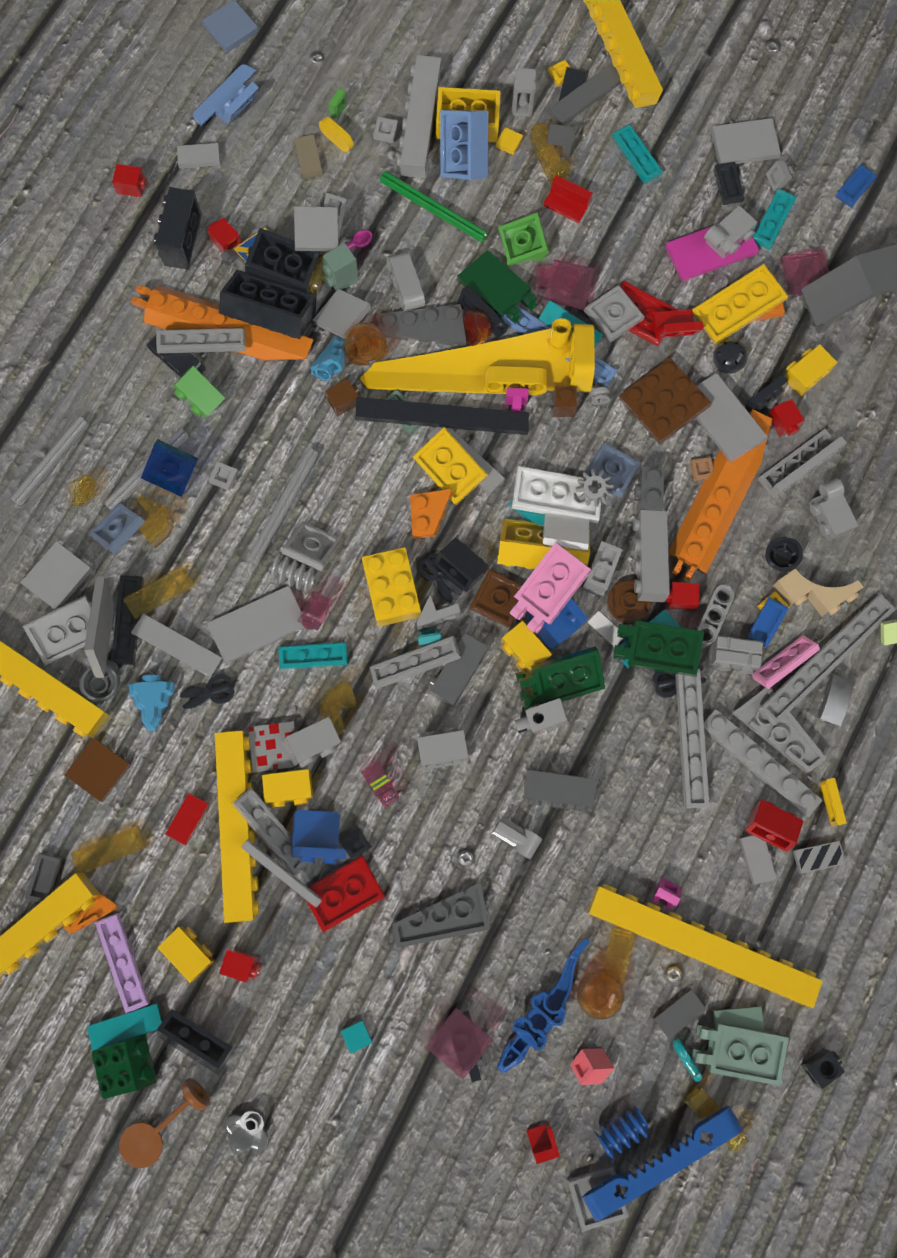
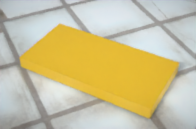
M765 264L693 308L692 312L697 321H703L705 332L716 345L787 300L788 295Z

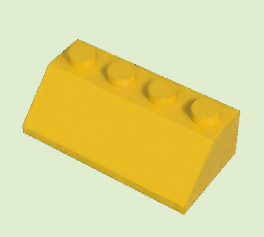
M503 518L497 564H503L508 567L519 566L535 569L552 547L551 545L543 544L544 530L540 526L544 525ZM590 530L588 550L562 547L586 566H588L590 556Z

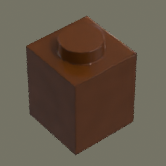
M348 378L325 390L326 399L337 417L356 407V399L361 395L355 384L351 385Z
M555 386L552 396L553 417L575 416L577 409V387Z

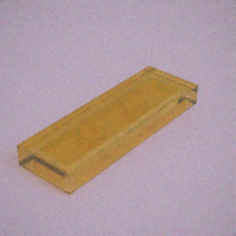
M181 567L123 600L136 620L142 614L156 609L192 589L195 585L185 568Z
M135 826L71 852V856L77 873H87L147 847L139 826Z

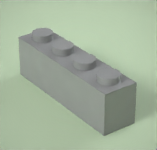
M640 510L638 516L633 519V531H636L633 550L637 551V559L634 560V572H637L634 592L638 594V601L665 602L670 595L667 511Z

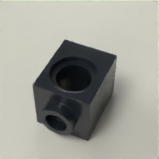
M824 1048L801 1064V1067L813 1084L820 1089H824L845 1073L841 1067L843 1062L836 1052H831ZM824 1061H827L829 1068L827 1072L822 1073L820 1066Z

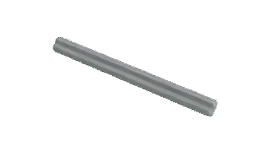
M312 448L306 450L248 555L250 562L254 564L260 563L318 457L316 450Z

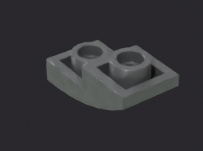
M832 673L823 693L826 697L817 716L819 719L838 726L842 725L850 703L854 681Z

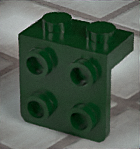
M146 1034L92 1051L93 1064L103 1099L134 1092L157 1083Z

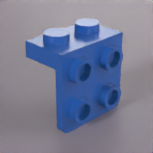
M295 811L291 857L301 858L300 862L315 863V859H323L325 864H337V860L346 859V849H338L340 815L337 812Z

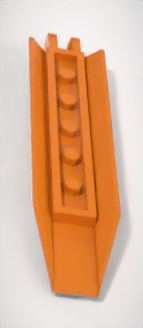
M137 285L135 291L142 296L148 297L149 300L146 302L141 298L132 297L130 302L136 307L145 309L144 323L165 330L244 328L245 351L235 352L263 361L307 359L314 341L305 335L301 339L291 338L275 331L219 314L218 303L160 285L153 290Z
M752 409L749 414L768 436L772 418ZM767 440L731 463L719 449L713 461L714 468L711 476L704 479L668 550V556L677 557L678 559L672 573L677 575L682 568L683 562L691 566L686 572L684 579L690 581L696 568H699L705 575L707 574L761 465Z

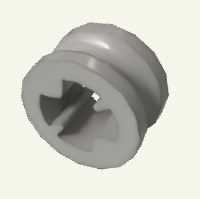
M599 387L591 390L590 396L593 397L591 403L594 405L608 403L611 400L610 396H608L609 389Z

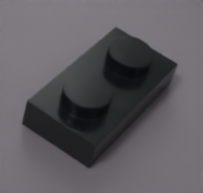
M781 375L752 397L745 407L749 413L752 409L761 411L769 404V399L772 397L776 399L785 391L784 386L788 382L784 375Z

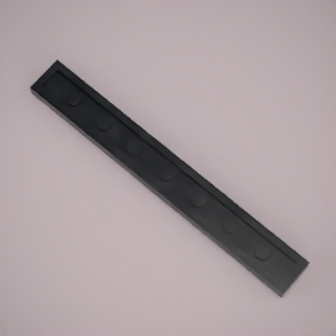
M357 397L355 420L520 435H528L529 412Z

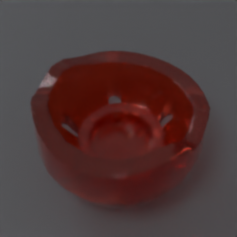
M477 310L466 312L464 317L466 341L471 346L484 343L489 338L491 323L485 313Z

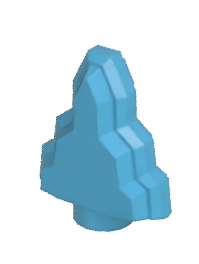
M334 336L327 348L310 367L311 374L314 377L329 381L333 375L343 371L344 356L347 353V338L345 340L339 336Z
M160 675L142 676V682L128 685L129 695L134 698L135 707L141 710V719L147 731H157L162 721V710L168 706L169 697L174 695L175 682L161 681Z

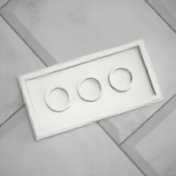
M518 466L511 508L540 514L553 513L589 519V522L598 524L601 499H598V507H595L594 500H591L590 505L587 506L586 501L588 497L583 500L579 499V496L584 492H576V488L584 486L577 483V480L582 479L586 481L584 477ZM592 483L589 491L593 490V493L596 494L601 487Z

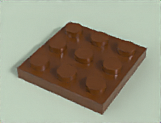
M671 358L667 359L619 395L620 401L659 444L711 407L712 403Z

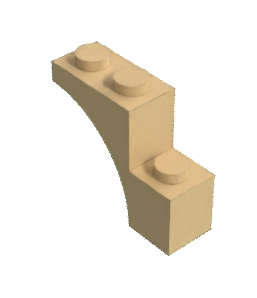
M794 569L778 580L772 587L789 606L794 603L796 606H799L809 599L818 613L824 616L828 612L830 615H833L842 608L840 604L846 600L850 603L860 596L857 592L863 588V585L857 580L843 587H824L807 580Z

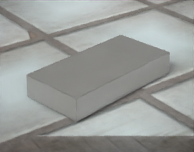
M218 143L177 146L179 169L221 165Z
M755 836L739 839L752 885L777 879L766 842Z

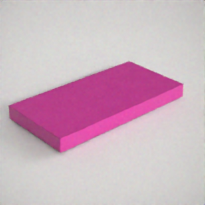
M711 227L666 243L665 248L681 281L684 282L757 255L759 249L753 237L748 242L743 241L740 244V248L733 255L728 254L724 259L706 243L704 236Z

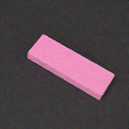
M802 635L752 674L753 679L769 689L819 651V645Z

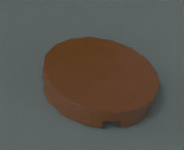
M634 580L620 581L613 586L607 597V607L612 617L620 623L629 625L635 624V621L643 620L651 610L652 605L651 601H638V594L634 592Z

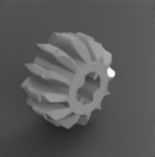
M591 469V477H589L588 473H583L586 481L582 479L577 480V483L584 487L576 488V492H584L579 496L580 500L588 497L586 501L587 506L590 505L591 500H594L595 507H598V499H601L602 503L606 504L607 500L604 495L612 497L613 493L606 489L614 488V484H606L610 481L611 476H606L603 479V470L599 472L598 476H595V469ZM592 483H597V486H601L596 494L593 493V490L589 491Z

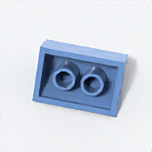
M440 110L441 177L467 180L488 178V111Z

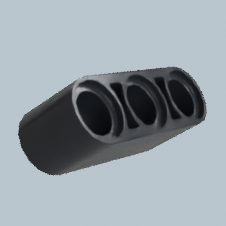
M156 335L146 343L149 350L179 377L192 366L201 374L206 371L203 364L191 353H157Z

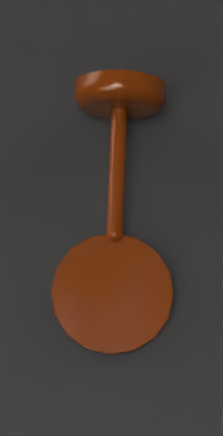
M188 1078L183 1082L181 1089L186 1100L156 1128L152 1124L145 1122L134 1123L126 1128L119 1142L120 1154L126 1163L136 1168H146L154 1164L160 1157L163 1149L160 1131L189 1104L197 1110H204L210 1105L211 1102L207 1092L196 1080Z

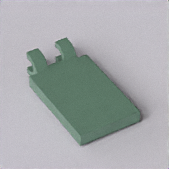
M716 1022L715 1029L697 1024L695 1034L699 1035L700 1039L709 1040L707 1052L692 1048L691 1058L695 1059V1063L707 1064V1070L710 1073L777 1086L781 1085L789 1037Z

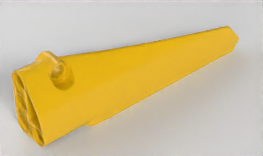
M561 318L552 323V328L463 348L375 362L359 380L367 389L376 390L398 389L404 391L506 394L507 388L528 389V395H542L546 391H554L555 386L577 387V392H591L595 370L594 324H574V326H571L568 320Z

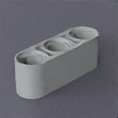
M406 252L387 256L388 271L402 310L407 311L424 307V294L410 254Z
M720 585L712 592L695 630L704 631L709 635V641L703 640L702 648H707L715 641L732 604L734 591L728 585ZM717 593H723L726 596V601H721ZM709 612L715 613L718 621L711 620Z

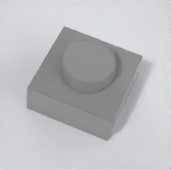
M378 117L373 138L394 143L398 121Z
M217 461L208 481L212 485L230 491L238 475V470Z

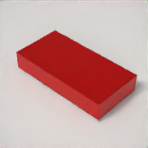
M188 793L165 835L187 846L210 804Z

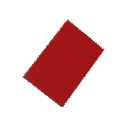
M623 280L620 287L645 316L641 322L628 331L658 347L663 338H656L652 314L654 312L675 311L678 309Z
M362 855L308 886L321 897V902L317 908L307 900L306 902L324 933L383 899L385 895Z

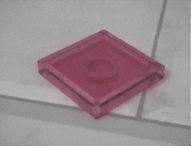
M822 249L782 256L780 259L791 297L802 296V288L829 273Z
M554 259L544 300L584 310L595 269Z
M455 1008L426 1045V1048L460 1078L464 1079L494 1039L458 1008Z

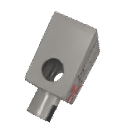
M560 698L525 710L526 717L515 720L518 733L532 730L534 735L569 725L567 714ZM541 715L544 716L543 722L537 724L536 718Z

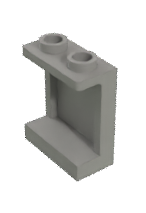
M56 541L20 583L53 609L63 606L89 574L94 576L96 573L91 569L93 564L83 556L81 559L77 558L74 555L76 551L66 543L62 546Z

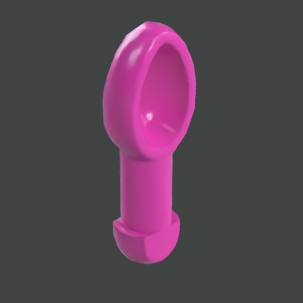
M367 230L358 231L354 234L352 240L346 243V246L350 251L354 248H363L370 243L372 233Z

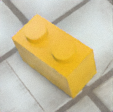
M820 344L815 349L810 347L801 356L803 359L799 362L793 361L786 368L788 372L784 377L788 380L787 383L800 397L829 374L838 363Z
M523 621L501 639L503 644L501 645L502 650L508 656L512 655L517 661L515 664L520 671L532 672V665L548 661L552 656Z
M309 769L262 775L264 802L267 805L271 804V808L285 807L286 802H294V805L308 804V800L313 799L311 771Z
M179 926L157 948L191 983L215 961L212 958L214 953L207 945L203 944L201 946L196 940L198 936L190 927Z

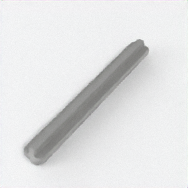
M79 416L11 496V499L16 504L21 506L89 426V423L84 418Z
M179 428L105 500L104 504L112 511L118 503H123L188 439V434Z

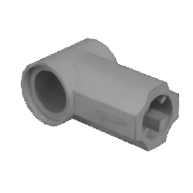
M502 817L493 832V835L511 845L516 852L530 860L543 840L535 833L526 828L522 829L505 817Z

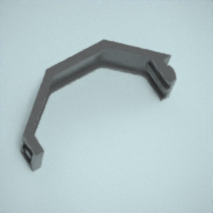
M897 244L857 255L801 289L803 305L808 309L811 324L815 327L818 334L826 332L834 319L863 302L897 290Z

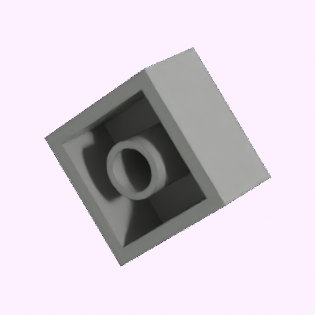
M327 717L287 736L282 743L293 766L300 765L303 768L313 763L318 755L324 758L337 750L336 746L341 741L330 718Z
M458 728L445 729L443 734L435 735V731L422 733V737L417 738L422 771L467 763L468 752L464 730L458 731Z

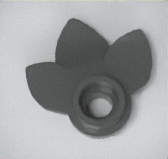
M248 1110L243 1115L234 1114L225 1121L223 1129L232 1134L229 1146L233 1154H242L248 1151L249 1148L259 1155L264 1153L268 1144V1134L264 1130V1116L259 1110ZM248 1121H254L256 1126L250 1125Z

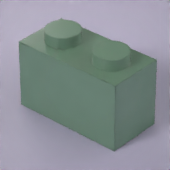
M345 243L323 255L324 265L322 268L326 274L324 279L330 288L333 287L336 291L338 289L344 290L359 281L356 258Z

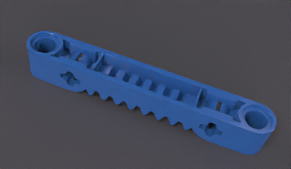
M725 1106L698 1122L693 1127L691 1136L685 1134V1143L677 1139L678 1147L675 1148L669 1144V1153L661 1149V1158L654 1154L651 1155L653 1163L650 1164L647 1160H643L644 1168L642 1169L635 1165V1174L629 1170L626 1171L627 1176L615 1174L587 1191L582 1198L594 1220L599 1221L736 1137L744 1128L731 1107ZM702 1131H705L707 1134H709L708 1142H705L703 1139L700 1140L702 1138ZM617 1184L624 1187V1194L621 1195L619 1191L616 1192Z

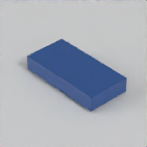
M860 164L835 197L852 208L873 183L877 175Z
M768 597L747 638L763 641V646L768 647L789 608Z

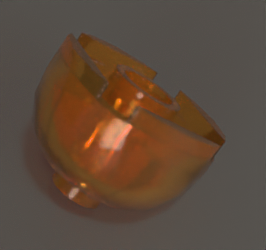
M372 323L356 324L347 331L344 338L345 354L348 360L355 365L366 366L369 365V361L373 360L378 362L386 355L388 350L384 333Z
M594 969L584 974V977L577 986V1000L581 1010L587 1016L596 1020H606L614 1017L624 1003V986L621 979L610 973L607 969Z

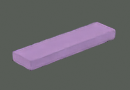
M116 913L96 921L95 925L125 1013L150 1004L120 914Z

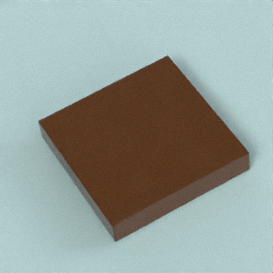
M489 569L469 609L504 627L510 628L515 618L510 614V611L519 601L514 596L522 585Z
M93 737L65 773V776L103 803L130 768L131 764Z

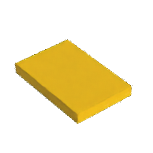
M445 427L412 456L442 490L451 489L453 491V496L450 500L455 505L461 502L488 476Z

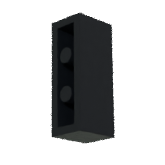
M173 1009L169 1011L157 1029V1035L160 1039L217 1075L221 1073L232 1056V1046Z

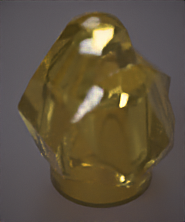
M81 475L80 478L70 482L71 503L74 506L82 507L87 505L96 497L95 487L97 483L92 477Z

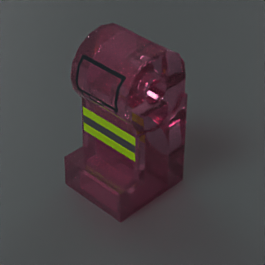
M379 761L361 771L384 809L400 799Z

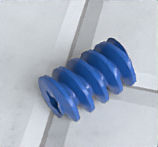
M636 1105L633 1107L635 1115L627 1110L625 1111L626 1120L621 1116H617L618 1125L610 1120L608 1122L610 1130L600 1126L601 1135L595 1132L606 1154L612 1159L614 1158L613 1149H616L620 1154L623 1153L621 1144L631 1148V1138L639 1143V1133L645 1138L648 1137L647 1129L649 1126Z

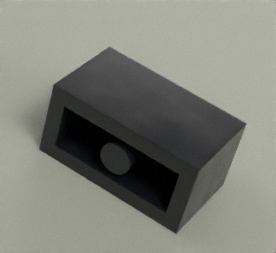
M456 537L439 552L433 563L466 593L483 578L489 567L482 558L478 557L466 544Z

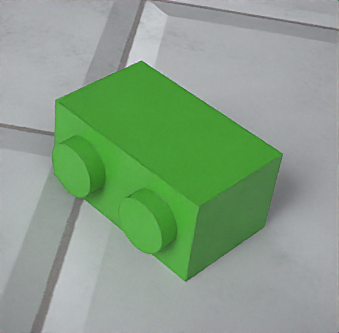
M194 366L190 367L172 385L175 389L174 394L181 401L186 400L191 405L190 410L198 417H208L225 399Z

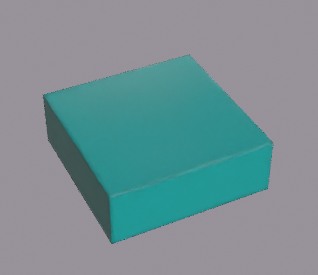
M439 629L418 631L419 645H425L440 641L441 634Z
M363 1020L341 1030L350 1054L373 1043Z

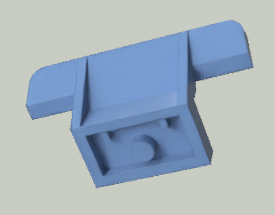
M248 65L239 66L194 111V120L200 126H203L215 114L229 125L257 95L259 87L253 81L248 87L245 85L255 74L256 70Z

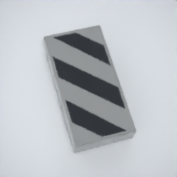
M840 841L793 851L799 874L846 864Z

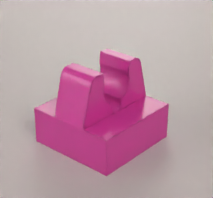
M507 388L505 405H512V411L521 412V405H527L528 389Z
M661 877L657 883L653 902L657 904L659 899H664L667 901L665 909L669 910L674 905L677 906L681 900L682 888Z

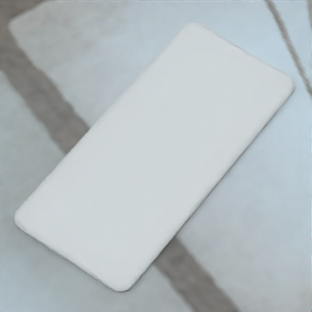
M600 611L588 621L614 647L623 639L617 637L618 628Z

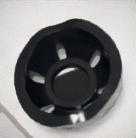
M725 340L713 352L715 366L724 373H736L742 370L747 363V348L738 340Z
M778 537L772 540L765 552V559L768 565L780 572L792 571L800 564L803 558L802 546L797 540L789 537Z

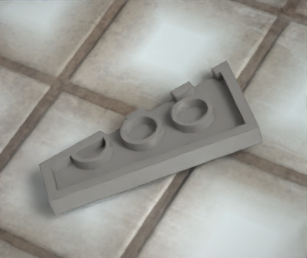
M764 688L732 713L806 773L812 771L827 759L790 712L773 726L758 710L774 694L771 688Z

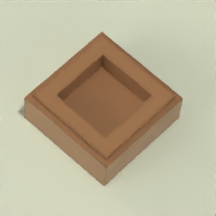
M711 457L689 461L693 482L701 481L711 476L714 468Z

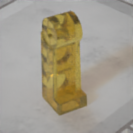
M537 123L531 128L530 143L549 183L552 184L555 175L564 179L569 178L571 166L568 160L561 162L554 146L547 143L548 127L543 123Z
M699 1085L682 1100L701 1120L721 1109ZM741 1132L725 1144L737 1154L749 1140Z

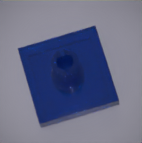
M157 439L141 479L182 497L199 458Z

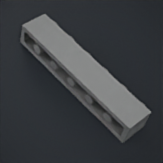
M417 55L416 63H412L411 66L413 82L409 81L408 94L411 96L410 99H406L405 112H408V116L403 118L402 127L405 130V136L401 135L400 137L402 154L398 153L397 167H400L401 176L424 179L426 176L441 74V58Z

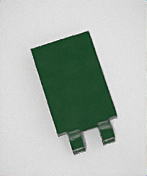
M488 250L457 275V281L464 287L469 285L493 309L499 318L506 315L515 325L522 320V317L519 315L521 309L516 306L519 302H522L530 311L537 307V303L534 302L537 296L531 292V287Z
M635 621V627L624 624L618 625L617 637L629 638L628 648L615 645L613 659H629L628 666L697 677L704 631L643 621Z
M596 646L532 665V672L521 671L515 673L516 680L520 684L521 689L532 686L533 691L519 692L525 708L538 703L542 705L559 698L564 702L606 689L599 650Z

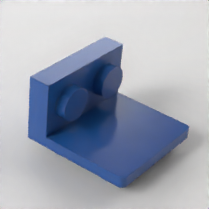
M571 598L551 625L544 622L542 629L537 635L549 650H553L583 627L588 621V617ZM527 612L523 618L529 624L534 616Z

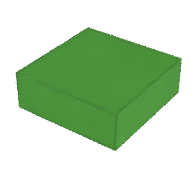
M340 88L329 102L330 117L338 119L347 105L346 93Z

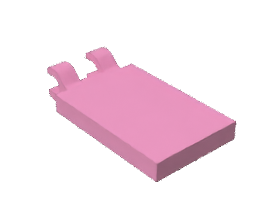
M555 542L514 596L519 601L510 611V614L516 619L521 620L526 611L531 613L534 618L529 622L527 628L537 634L542 629L544 622L552 624L592 570Z

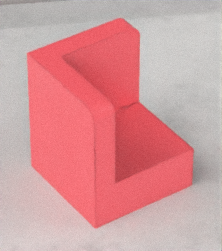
M602 1048L582 1049L570 1064L581 1085L602 1084L614 1070V1066Z

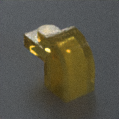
M142 494L136 500L149 517L144 520L145 523L138 530L156 549L171 535L174 525L173 517L164 504L160 507L152 497L148 500Z
M350 681L329 688L320 701V713L322 716L331 714L329 718L337 735L346 733L340 711L357 706Z

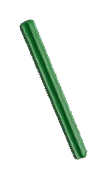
M387 171L382 173L380 182L477 241L483 242L486 239V230Z

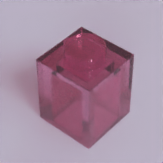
M312 591L305 602L297 622L302 623L307 629L318 631L333 600Z

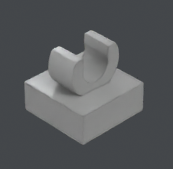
M778 160L766 173V176L773 191H777L778 188L782 189L795 172L791 166H786L784 160Z

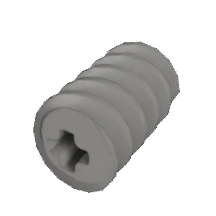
M279 551L271 568L272 579L277 580L280 577L281 583L288 581L289 586L293 587L296 584L298 590L304 588L305 593H310L318 583L321 571L318 570L317 573H314L313 567L307 570L304 563L298 566V560L295 559L290 563L289 556L281 559L282 552Z

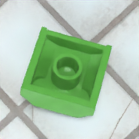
M538 213L498 227L508 266L529 260L541 261L549 254L547 240Z

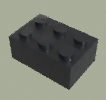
M169 187L167 195H164L163 198L164 210L163 214L159 215V230L154 235V246H156L158 256L161 257L164 266L189 270L202 212L195 191Z
M259 228L245 263V272L308 292L319 264L321 251H295L294 240Z

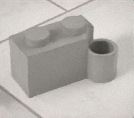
M739 205L718 225L712 226L704 238L706 243L724 259L728 254L733 255L740 248V244L743 241L748 242L753 237L757 221Z
M836 478L819 486L821 496L813 498L809 502L810 511L820 524L821 534L826 537L827 541L851 533L859 525L843 495L844 486L842 482Z

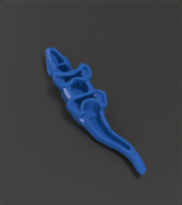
M589 939L582 940L570 954L555 986L549 991L533 996L530 1011L526 1016H522L513 1022L512 1029L517 1035L509 1040L503 1048L497 1068L502 1073L520 1064L526 1057L530 1047L537 1051L542 1050L547 1041V1034L553 1026L563 1025L566 1015V1002L572 989L576 962L582 951L590 943Z

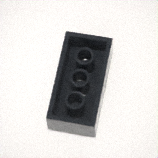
M237 269L220 291L219 314L275 331L291 338L301 339L315 317L317 295Z

